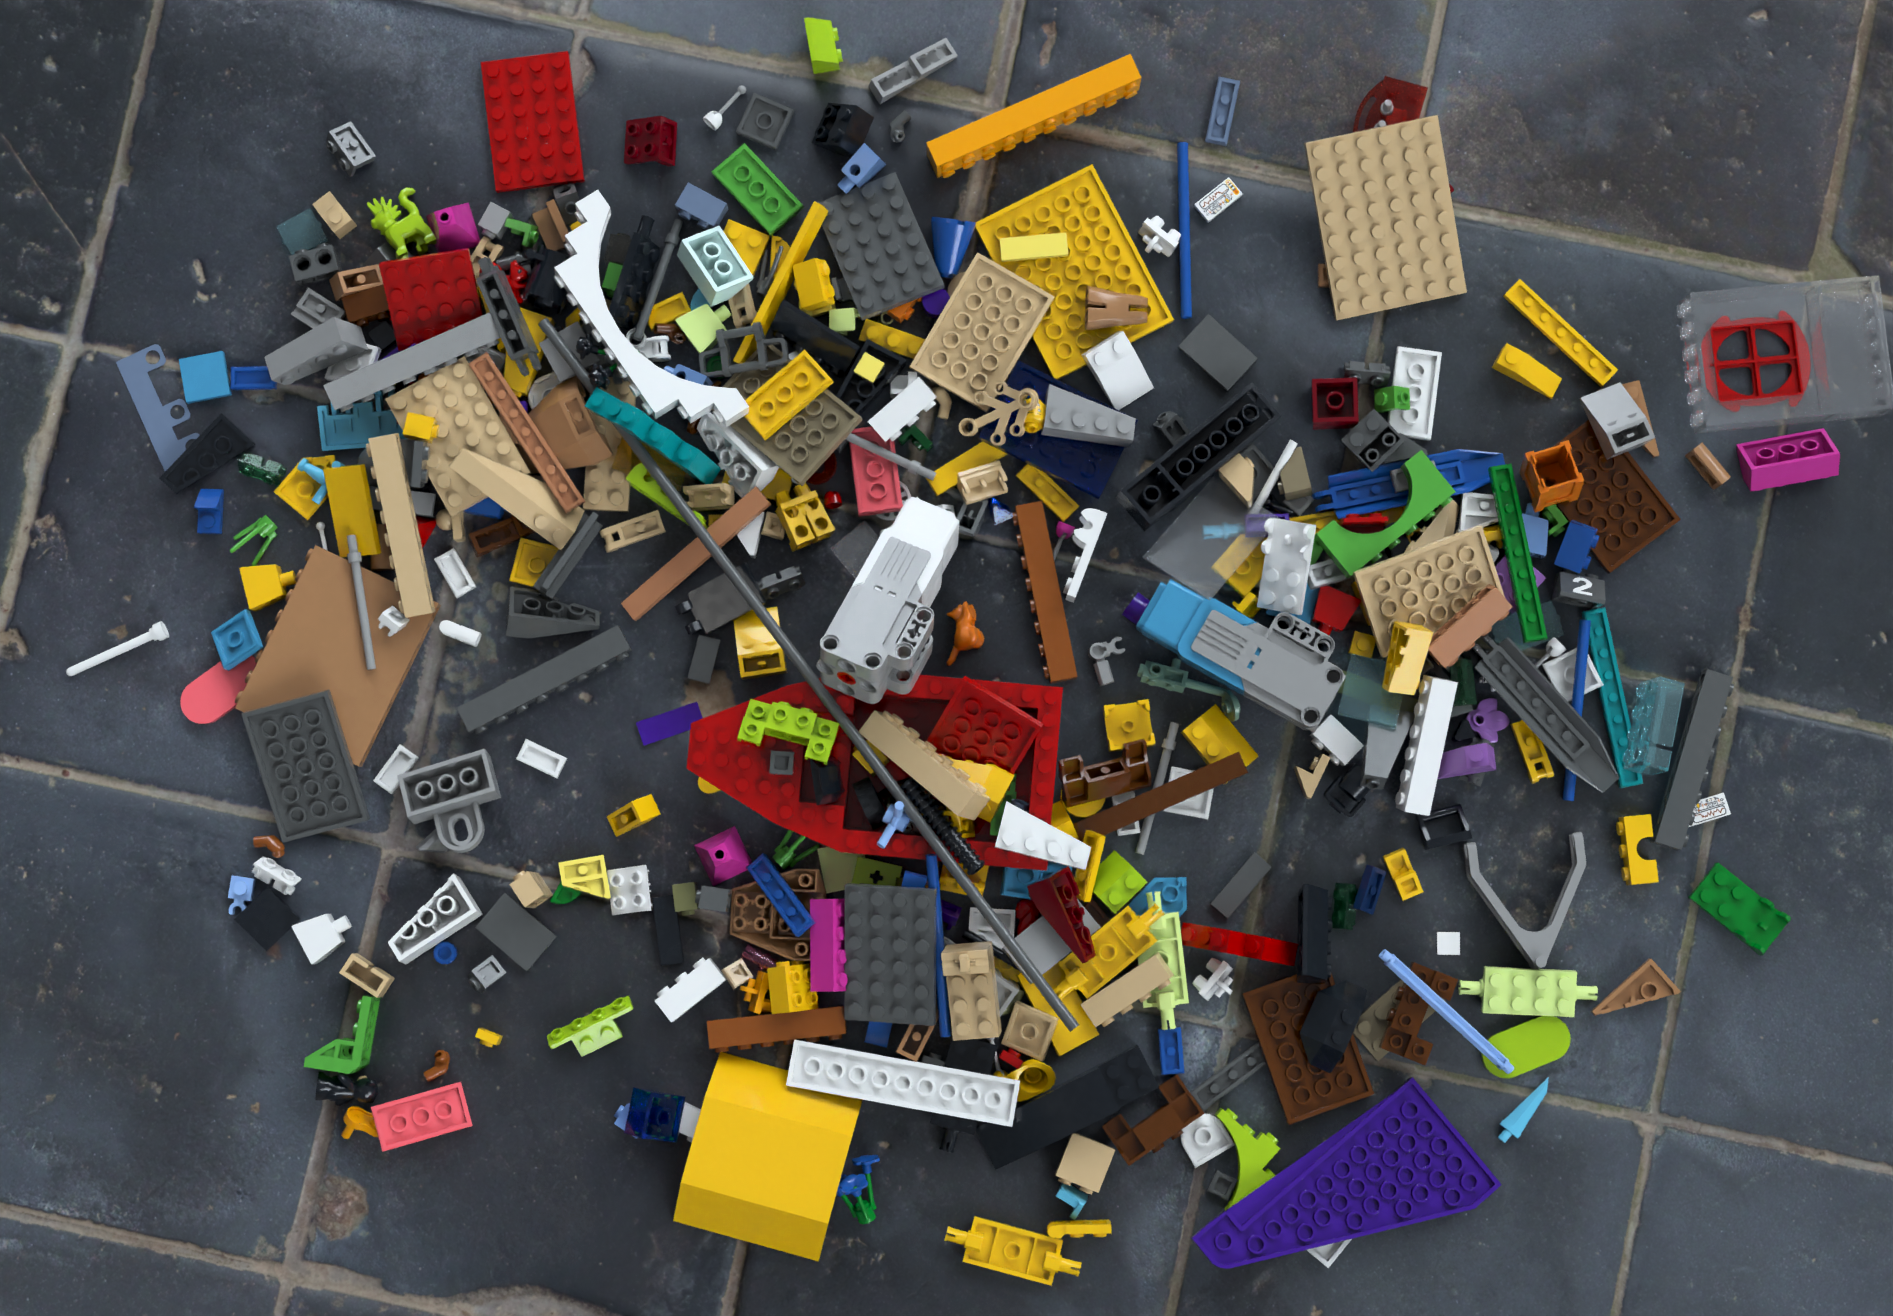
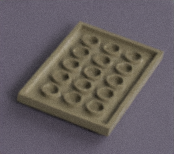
M767 345L768 362L782 359L783 353L773 345ZM757 350L746 362L758 360ZM786 365L769 368L764 371L757 369L735 373L723 387L736 388L743 399L746 400ZM825 389L766 441L744 416L730 426L803 486L863 419L828 389Z

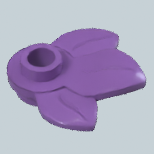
M1494 698L1480 701L1477 708L1470 711L1466 717L1472 730L1478 732L1481 739H1487L1490 743L1497 742V731L1506 728L1510 723L1505 713L1497 711L1498 702ZM1476 717H1479L1480 724L1476 722Z

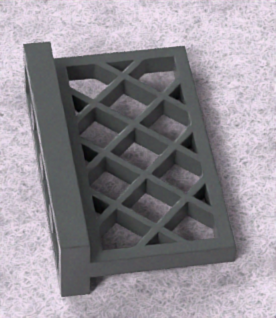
M595 512L590 516L585 513L583 514L575 533L562 550L559 549L534 584L533 587L551 600L603 527V525L597 522L598 514Z

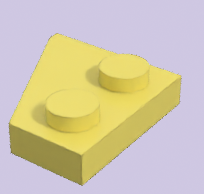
M604 855L559 862L562 886L611 899Z

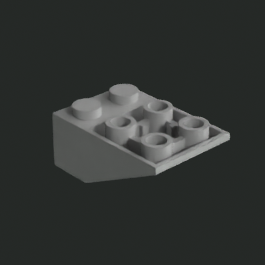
M1620 382L1580 398L1607 460L1643 446L1655 438L1646 416Z

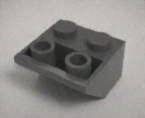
M1373 409L1341 441L1363 465L1374 472L1405 442V439Z

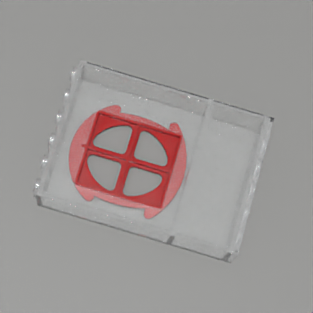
M1879 275L1692 292L1677 305V316L1681 318L1682 324L1679 334L1680 339L1684 341L1682 359L1686 362L1687 366L1685 382L1689 384L1690 391L1687 394L1688 405L1692 408L1690 425L1691 428H1694L1695 434L1881 417L1893 410V383ZM1763 329L1779 336L1788 346V355L1758 356L1755 330ZM1741 330L1744 331L1747 337L1748 358L1726 361L1718 360L1717 351L1721 343L1731 334ZM1788 363L1791 366V373L1786 382L1774 392L1769 394L1763 393L1759 372L1760 366ZM1748 367L1751 371L1753 394L1743 395L1730 389L1720 379L1719 371L1721 369Z

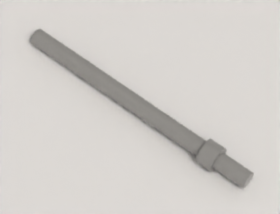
M850 433L845 439L908 469V472L914 475L919 474L933 481L937 474L921 466V463L914 459L910 461L853 433Z
M348 535L349 554H347L348 563H351L366 667L367 670L376 669L360 566L362 557L361 552H358L356 535Z
M1170 722L1167 737L1163 739V752L1152 789L1164 783L1171 753L1175 751L1177 743L1175 738L1179 727L1178 723ZM1155 814L1144 818L1135 853L1144 855Z

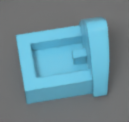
M1063 1183L1056 1194V1197L1074 1207L1069 1216L1074 1220L1088 1200L1086 1193L1072 1185L1069 1186Z

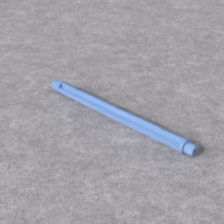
M1386 949L1379 954V958L1384 961V964L1496 1065L1498 1069L1503 1070L1506 1074H1510L1514 1070V1066L1509 1062L1508 1058L1498 1051L1394 954L1389 953Z

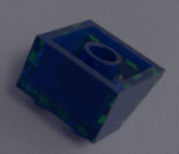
M633 1087L624 1133L642 1139L677 1142L686 1097Z

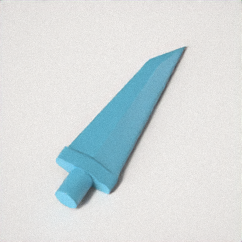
M1548 1078L1501 1121L1499 1125L1504 1130L1498 1138L1503 1143H1506L1511 1135L1517 1139L1521 1136L1522 1131L1547 1094Z

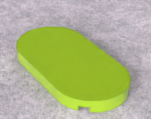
M1538 1016L1498 1032L1487 1039L1514 1066V1070L1510 1074H1506L1503 1070L1498 1069L1484 1054H1481L1482 1062L1485 1068L1499 1078H1513L1561 1058L1570 1046L1571 1037L1569 1029L1557 1017Z

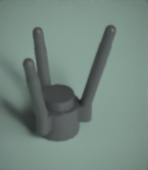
M783 246L779 247L770 273L765 279L768 250L764 251L759 281L756 285V288H758L756 293L763 297L766 296L774 281L773 276L779 263Z

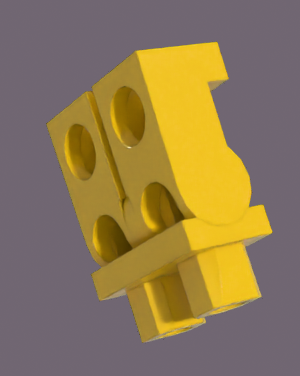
M806 483L803 486L797 485L794 487L793 490L797 496L794 499L790 498L787 490L775 495L778 506L775 512L790 540L789 545L792 552L811 545V543L831 537L835 531L829 516L818 498L816 490L811 491Z

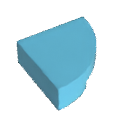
M699 288L691 300V311L704 304H708L711 307Z

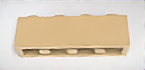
M1158 952L1080 1005L1095 1027L1100 1024L1105 1027L1115 1020L1113 1016L1118 1012L1123 1015L1134 1008L1132 1003L1139 999L1142 1003L1152 996L1150 991L1156 987L1161 990L1171 983L1169 979L1174 974Z

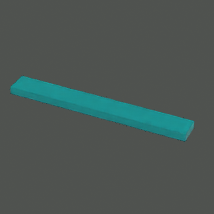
M1606 608L1583 611V620H1591L1589 649L1592 663L1604 684L1598 688L1615 770L1619 776V788L1643 784Z

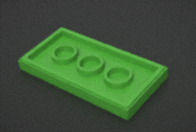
M745 143L712 171V175L770 236L804 208L802 203Z

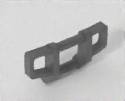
M760 322L753 323L752 326L731 330H716L719 348L699 354L700 372L709 379L731 377L735 373L757 369L764 371L789 363L787 341L784 338L765 339ZM754 334L757 343L758 360L732 365L727 339ZM781 344L782 359L768 362L767 345ZM720 354L722 370L707 373L706 359Z

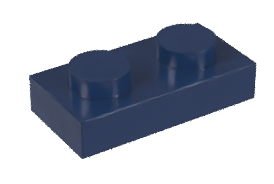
M1366 865L1353 908L1371 915L1374 914L1387 873L1386 871Z

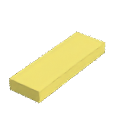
M1055 233L1000 238L1001 261L1068 256L1067 234Z

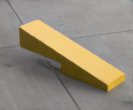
M1005 430L1004 433L1006 441L1003 445H993L989 437L935 470L934 472L937 474L933 481L926 478L936 496L957 485L959 472L995 462L1011 453L1016 446L1007 431ZM997 435L995 437V441L999 443L1001 437L1000 435Z

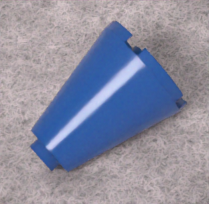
M931 217L934 259L941 277L953 279V274L958 275L975 229V222Z

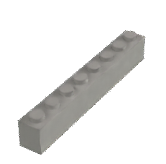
M489 312L323 386L334 410L340 409L341 412H344L354 407L353 402L361 399L362 403L374 399V393L382 390L383 394L396 389L394 384L403 381L405 385L417 380L415 375L423 372L426 376L437 371L436 366L442 363L445 366H449L458 362L456 358L465 354L467 358L478 353L477 348L486 345L487 348L499 344L498 339L501 337Z

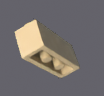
M522 871L513 877L514 882L509 884L525 908H536L553 896L541 875L536 872Z

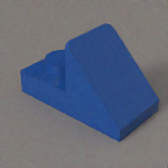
M200 489L194 508L198 510L197 533L222 534L223 489Z

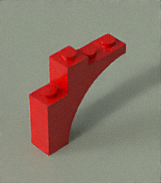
M1182 922L1181 937L1182 945L1294 966L1298 946L1296 943Z

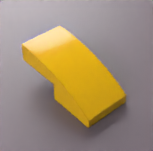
M1404 848L1382 856L1402 901L1423 892L1416 871L1413 870Z

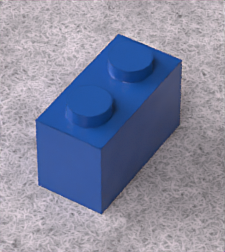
M1571 520L1554 564L1579 574L1583 569L1587 570L1592 558L1588 554L1591 547L1596 548L1600 537L1596 535L1598 529Z

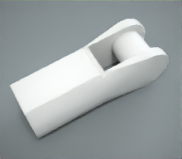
M449 620L442 621L439 626L444 635L477 647L482 635L480 632L462 625L460 626Z

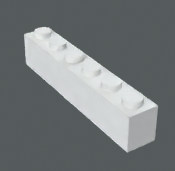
M1423 675V680L1419 684L1420 694L1418 703L1414 707V723L1409 731L1410 742L1405 751L1406 761L1404 769L1400 774V789L1395 798L1397 809L1430 816L1458 682Z

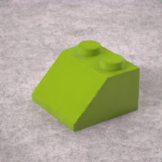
M804 18L813 73L818 74L840 70L839 62H843L841 48L836 49L835 41H839L837 27L832 28L830 20Z
M1114 850L1099 865L1093 894L1113 914H1116L1148 882Z

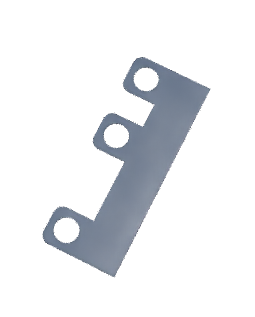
M154 344L117 361L116 364L163 469L166 471L184 453L187 441L197 439L200 435L193 433L180 440L177 439L172 427L188 420L190 412L183 399H177L162 406L147 373L164 365L166 362L161 347ZM151 350L157 351L160 355V360L156 364H149L146 361V354ZM175 405H181L184 408V416L180 419H174L170 414L171 408Z

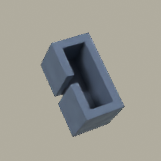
M689 182L675 204L679 216L688 221L690 218L697 220V225L704 230L719 226L728 211L727 203Z

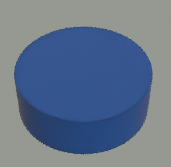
M440 942L434 948V958L440 964H450L457 957V948L451 942Z

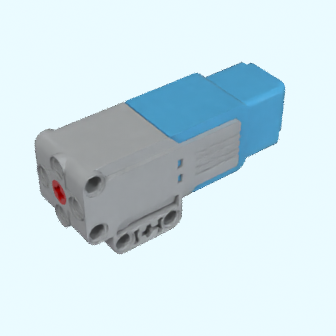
M1170 579L1167 585L1162 582L1160 583L1136 625V630L1142 632V635L1176 653L1182 662L1305 731L1310 730L1313 733L1316 731L1346 678V675L1339 667L1328 662L1335 648V642L1332 637L1287 612L1279 613L1268 629L1214 598L1206 599ZM1283 622L1287 624L1288 628L1281 629L1277 623ZM1295 628L1296 630L1294 631L1293 635H1291L1290 633L1292 629ZM1301 634L1306 635L1304 640L1300 639ZM1318 645H1325L1328 651H1320Z

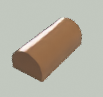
M1703 442L1685 455L1712 489H1716L1731 477Z
M376 524L382 553L370 555L371 571L394 570L391 568L389 556L392 555L391 547H387L385 542L387 529L384 524Z

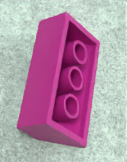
M1824 428L1736 444L1742 477L1750 492L1839 475L1840 452Z
M810 899V916L816 922L810 927L811 992L846 991L848 978L845 974V963L847 961L845 953V899Z

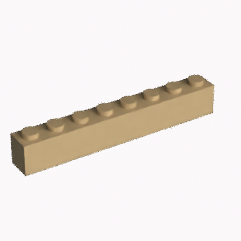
M399 433L368 438L369 443L366 444L368 456L372 457L374 466H371L372 477L377 479L378 488L375 489L377 501L381 502L383 511H380L382 524H386L387 528L385 542L387 547H391L392 555L389 556L391 568L396 571L397 577L394 578V585L396 591H400L401 600L398 601L401 614L404 613L405 618L435 612Z

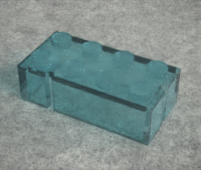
M1660 676L1640 682L1636 689V706L1633 708L1631 715L1633 719L1632 728H1630L1627 735L1629 741L1628 749L1623 756L1625 770L1647 776L1668 772L1672 751L1657 748L1656 744L1670 748L1673 747L1685 683Z

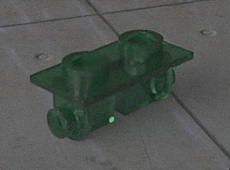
M250 452L248 454L244 453L241 459L238 458L239 472L247 477L261 479L269 485L275 484L279 486L281 484V476H284L287 471L283 464L269 459L265 466L262 465L265 459Z
M1458 659L1454 665L1450 666L1451 680L1458 682L1454 706L1475 705L1477 701L1472 659Z
M1336 883L1333 892L1334 911L1332 913V928L1353 930L1356 910L1349 909V905H1354L1358 891L1356 884Z

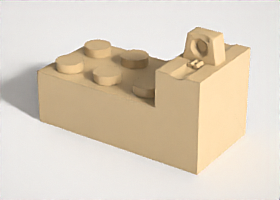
M992 941L946 945L941 953L943 976H946L953 1041L999 1037L1002 1030Z

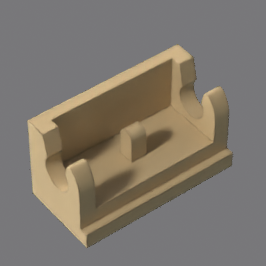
M998 460L959 472L957 488L966 505L1007 493L1008 487L1005 481H1008Z
M717 483L683 486V493L689 496V502L686 503L692 511L730 509L735 505L734 486Z

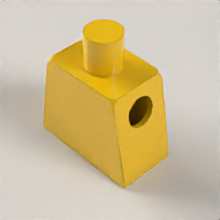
M276 564L239 568L249 609L254 612L285 599L287 596L286 586L297 583L294 571L282 573L281 567Z

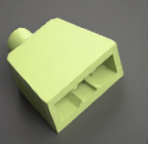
M704 304L677 318L675 321L700 354L701 352L711 350L718 343L716 330H726L722 322L732 314L725 305L713 312L708 304Z

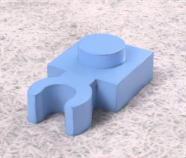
M231 876L228 898L234 899V903L229 907V914L234 915L235 909L238 906L243 911L247 907L246 901H253L256 879Z

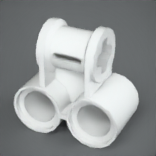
M636 328L629 330L626 334V338L630 343ZM644 333L642 342L638 345H633L637 351H640L651 362L671 360V355L668 354V336L647 338Z

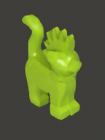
M406 187L399 193L400 205L409 212V215L398 222L395 220L401 215V211H397L398 205L392 207L391 199H389L387 205L384 197H381V205L375 198H373L374 206L367 202L368 208L375 216L371 220L372 228L380 230V234L385 236L386 241L396 250L395 256L397 259L408 258L406 244L412 241L417 244L416 250L419 255L428 251V244H436V237L420 216L416 205L407 198L415 193L413 188Z

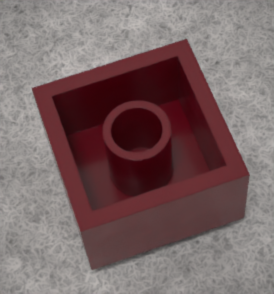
M1357 377L1312 379L1313 430L1354 428L1359 422Z

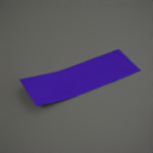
M694 702L638 721L636 725L643 745H647L688 731L691 728L692 722L703 717L698 703Z

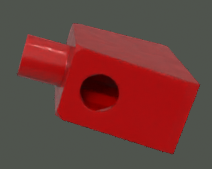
M1328 585L1320 587L1311 621L1319 624L1318 630L1329 636L1332 630L1340 633L1361 603V599Z

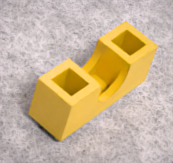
M1651 814L1619 817V822L1616 823V831L1618 836L1621 835L1622 845H1619V855L1624 861V867L1621 869L1623 881H1626V885L1659 882L1656 860H1644L1637 853L1638 842L1643 838L1653 837Z

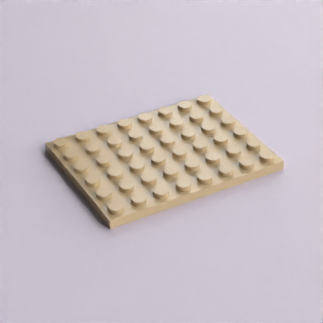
M1438 115L1304 143L1335 320L1467 293Z

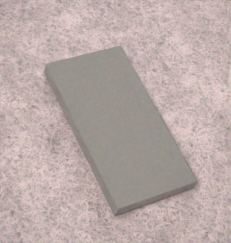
M1077 899L1079 908L1083 907L1085 912L1083 924L1089 929L1090 935H1092L1101 927ZM1041 916L1014 938L1042 975L1072 951L1044 916ZM1004 946L1002 950L1006 953V955L1010 958L1014 965L1019 969V971L1023 974L1027 981L1030 984H1032L1033 982L1031 981V979L1028 977V975L1025 973V971L1022 969V967L1019 965V963L1016 961V959L1013 957V955L1010 953L1007 947Z

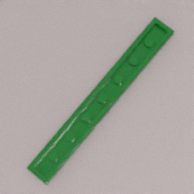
M1512 464L1491 466L1488 468L1523 643L1546 640L1547 633Z

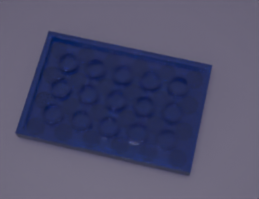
M1019 360L1007 381L1008 387L1018 391L1024 388L1035 390L1039 399L1044 404L1046 391L1049 384L1121 412ZM1000 395L998 399L1007 404L1015 401V399L1007 395ZM1019 409L1012 412L1004 433L1006 441L1001 446L993 445L990 441V437L995 432L999 419L984 426L978 438L979 440L1097 499L1100 498L1125 448L1123 446L1041 435V430L1035 433L1025 431L1020 437L1013 436L1010 433V426L1015 423ZM1018 425L1015 427L1016 434L1020 432ZM997 435L995 437V441L999 443L1001 437L1000 435Z

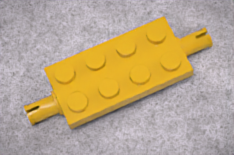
M1155 903L1144 914L1137 916L1128 905L1091 936L1096 954L1095 957L1082 964L1072 952L1058 963L1066 974V979L1053 989L1056 994L1060 990L1062 991L1058 995L1060 1000L1074 989L1081 991L1087 999L1090 998L1155 944L1158 940L1151 933L1149 927L1165 915L1162 910L1153 915L1160 907Z
M974 1216L971 1230H968V1232L950 1226L947 1228V1233L949 1234L945 1235L944 1241L961 1244L966 1248L963 1262L1052 1286L1054 1275L1058 1271L1079 1276L1080 1271L1078 1269H1081L1082 1262L1062 1258V1255H1060L1063 1244L1062 1239L1051 1238L1048 1235Z

